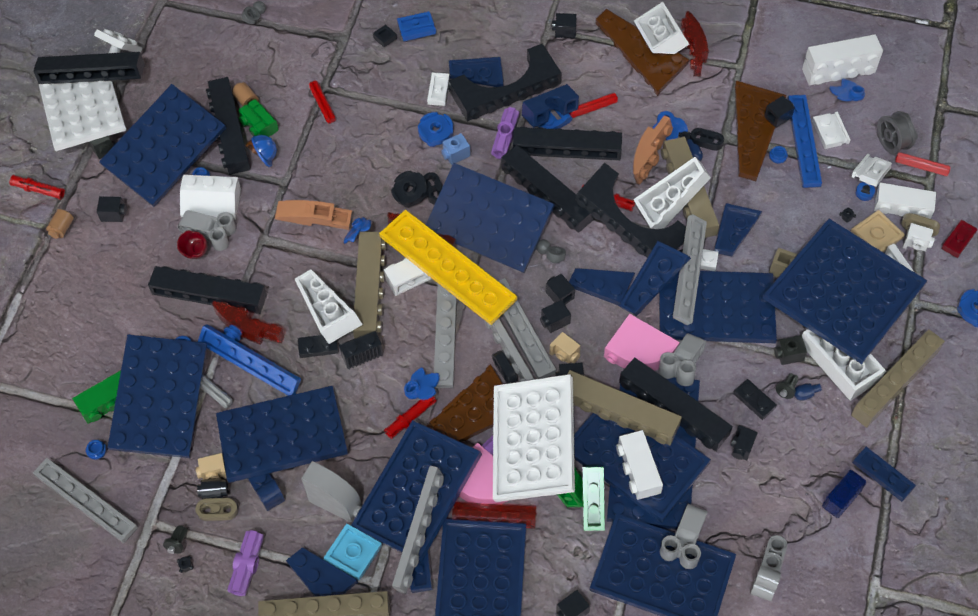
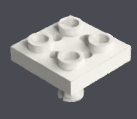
M97 29L94 35L111 44L109 53H120L121 49L141 52L143 49L137 45V41L123 37L124 35L115 31L112 32L108 29L101 31Z

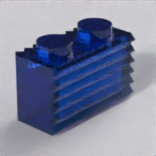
M849 470L826 497L822 507L835 518H840L843 512L847 510L850 504L862 492L866 485V480L853 470Z

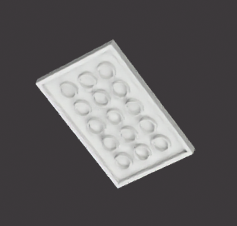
M112 80L39 84L55 151L126 131Z
M568 374L494 386L493 500L501 502L575 492L573 377Z

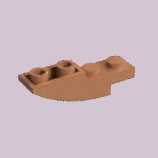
M663 116L655 129L648 126L639 141L633 164L634 177L638 185L648 177L653 166L657 165L659 161L657 150L662 147L666 137L672 133L671 119L667 116Z
M286 200L278 201L275 219L312 226V223L349 230L352 210L336 208L333 203Z

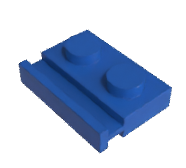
M430 11L397 18L403 42L436 34V28L434 27Z

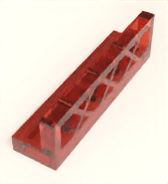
M455 502L452 509V520L526 524V528L535 529L536 506Z

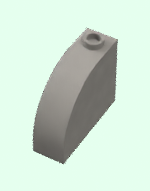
M312 461L301 478L309 502L352 523L362 507L358 493L340 476Z

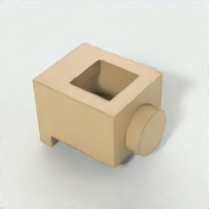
M562 332L550 344L549 354L552 356L556 354L557 358L562 362L575 363L580 357V345Z
M222 453L198 459L199 466L196 467L198 479L203 478V480L223 477L224 480H227Z

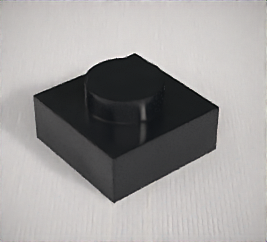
M385 24L373 33V38L383 47H386L397 39V34Z

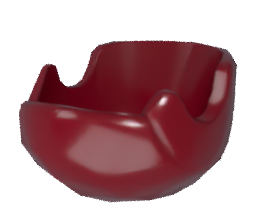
M187 230L177 240V249L183 256L189 259H199L205 255L208 248L207 239L200 232Z

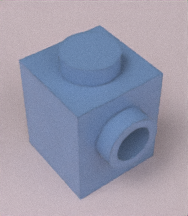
M462 133L442 142V155L445 160H449L451 165L470 157V145Z

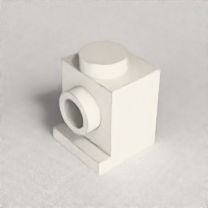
M911 223L903 248L906 249L909 246L925 252L927 248L931 249L935 239L932 237L933 229Z

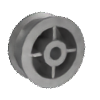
M896 111L892 116L885 115L878 120V137L887 152L897 154L901 149L908 150L914 146L918 134L908 113Z

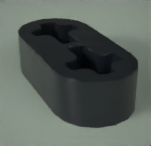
M695 128L691 131L690 139L699 147L714 151L722 149L724 144V136L722 134L703 128Z
M429 172L424 175L428 183L429 193L427 197L429 202L435 205L437 198L434 196V192L439 196L442 184L436 173ZM429 180H432L434 182L433 186H431Z
M501 350L491 355L492 360L507 384L517 382V375Z

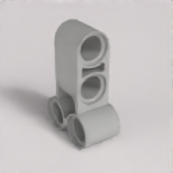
M187 210L177 226L182 233L187 230L200 232L207 240L211 241L213 248L217 251L227 249L229 246L227 236L234 234L236 231L233 216L228 212H223L217 217Z
M687 333L674 353L666 352L661 355L659 374L666 379L676 377L678 384L682 386L692 385L695 378L696 362L705 349L706 340Z
M691 504L687 505L675 536H666L662 540L660 555L664 560L673 561L679 558L680 564L686 569H693L697 566L701 551L695 544L708 511ZM672 546L675 550L669 551L665 547ZM692 554L695 559H689L685 555Z
M775 535L769 539L752 586L751 595L772 601L781 577L780 570L787 549V541L782 536Z

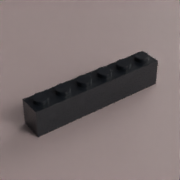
M141 52L48 56L37 58L33 72L38 84L130 80L142 78L145 64Z
M224 77L207 81L209 86L206 89L207 97L212 100V102H209L211 113L214 112V117L226 126V129L217 138V141L221 140V144H218L220 154H224V158H221L223 168L228 169L229 175L249 171L250 166L229 78Z
M514 127L513 147L518 145L530 156L620 161L622 132Z
M518 145L501 157V168L504 173L511 175L517 184L527 189L529 194L553 203L555 205L553 209L554 215L563 219L569 228L579 233L594 220L592 214L585 208H581L574 200L576 194Z
M155 266L148 283L152 295L261 314L267 296L264 285L257 282L248 283L240 279L231 280L222 276L214 277L205 273H192L184 269L175 270L167 266Z
M634 357L620 373L619 383L625 390L635 393L638 399L681 416L680 426L685 429L688 435L702 441L706 448L717 451L730 436L733 428L732 425Z

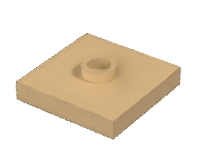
M877 210L851 229L853 234L883 253L887 250L888 246L898 243L905 236L880 210Z

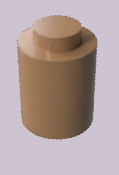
M238 83L234 86L232 94L242 106L248 105L254 99L259 100L246 83Z
M57 209L46 227L48 234L56 239L63 238L74 217L65 210Z

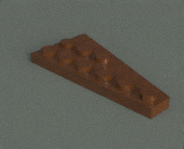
M605 9L596 18V25L607 37L611 38L614 46L622 51L625 59L637 73H640L645 78V82L651 85L657 96L689 63V59L678 52L675 54L652 53L639 29L608 9Z
M735 81L739 177L756 182L775 131V127L764 117L766 107L781 96L786 98L787 95Z
M491 364L480 376L473 380L469 387L463 389L445 406L442 412L436 418L434 417L426 427L459 442H463L494 427V386L503 384Z

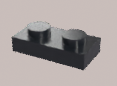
M323 335L298 338L299 357L307 358L338 354L337 340L329 344Z
M749 379L734 390L733 394L761 420L765 419L777 407V404Z

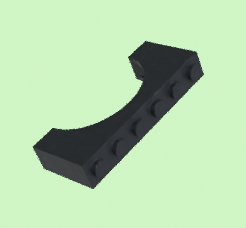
M543 43L527 49L529 67L520 79L509 85L484 87L471 82L464 74L448 80L449 92L467 122L561 84L562 72Z
M606 163L578 191L574 199L577 204L589 211L595 219L603 222L610 231L618 234L624 242L632 245L639 254L648 258L657 241L676 250H679L684 244L686 226L677 220L666 228L649 229L635 224L620 211L613 194V186L619 173Z

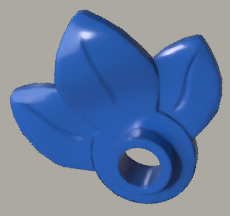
M842 79L841 86H830V91L838 96L837 99L842 101H859L865 97L864 88L847 79Z
M669 111L661 112L657 117V123L653 126V129H655L663 116L671 119L673 130L666 137V141L678 138L679 132H688L685 121L674 117Z
M365 217L355 219L352 223V229L344 238V244L348 241L354 242L359 232L369 230L371 220H367Z
M423 368L418 369L412 374L411 381L407 382L404 386L405 396L408 399L419 398L421 400L433 397L436 394L434 388L439 382L440 375L438 373L426 375Z

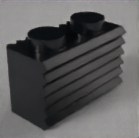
M376 331L339 345L341 356L349 370L354 368V366L357 367L369 360L376 359V357L383 356L382 343Z

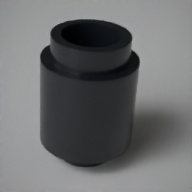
M222 478L201 480V484L197 485L198 497L202 496V499L228 496L227 480H222Z

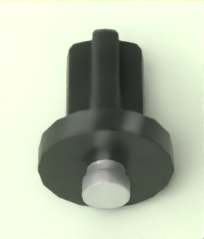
M792 373L788 374L784 382L777 384V394L785 399L793 398L796 393L794 387L798 382V376Z
M182 525L177 526L171 538L164 540L163 546L167 549V552L171 554L182 553L184 549L182 542L188 532L187 528Z

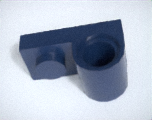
M269 473L248 478L267 511L285 501L281 490Z

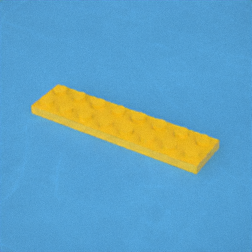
M406 209L379 233L380 238L490 325L517 301V296Z

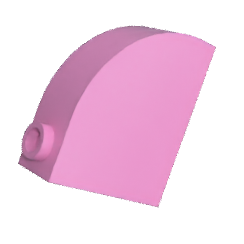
M629 314L605 347L604 357L608 362L617 364L624 369L635 357L655 371L659 369L661 355L666 352L674 353L680 342Z
M476 443L472 448L480 451L482 456L459 497L468 503L483 507L503 504L507 501L495 502L493 500V455L479 443Z

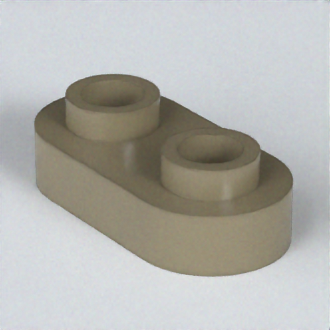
M913 213L905 214L901 222L906 230L909 229L911 223L933 229L932 237L938 235L940 230V224L937 221Z
M230 498L202 499L195 508L198 517L204 521L231 520L238 513L235 501ZM206 509H211L209 513H204ZM226 509H231L229 513H225Z

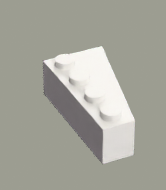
M694 157L633 200L650 228L662 229L669 224L711 177L703 164Z
M312 270L295 278L321 334L329 344L363 325L355 312Z

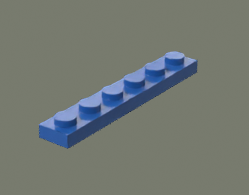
M788 95L787 100H790L795 106L791 124L802 187H821L822 179L806 95Z
M207 324L202 327L198 342L207 343L209 350L288 396L296 394L301 378Z

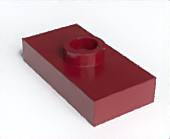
M961 219L941 249L958 258L978 229Z

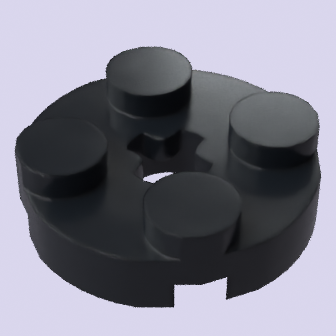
M405 171L398 175L394 180V187L391 189L394 199L405 208L420 203L429 193L428 183L424 176L419 172ZM408 186L413 187L411 191L406 192L408 190Z

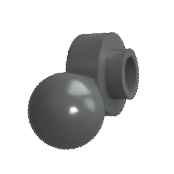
M256 1L252 7L248 6L244 9L241 15L242 19L248 24H256L260 14L265 12L266 6L262 1Z
M539 240L536 249L540 254H547L546 257L550 262L560 263L565 260V249L551 246L548 240Z

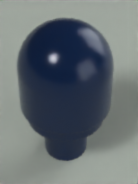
M692 139L687 140L693 158L696 157L701 161L703 153L700 147L694 144Z
M810 383L799 385L795 388L796 393L794 397L799 401L810 399L815 396L814 393L822 391L820 383L815 385Z

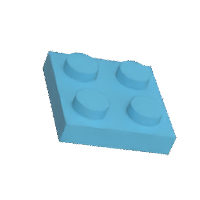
M346 523L324 556V560L360 581L381 549L382 543Z

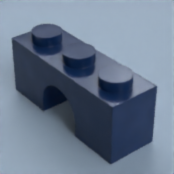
M568 84L523 101L522 116L534 128L548 122L549 110H557L562 115L578 110L579 95Z

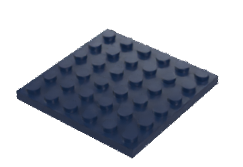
M829 218L766 291L763 299L860 364H863L926 285L927 280Z

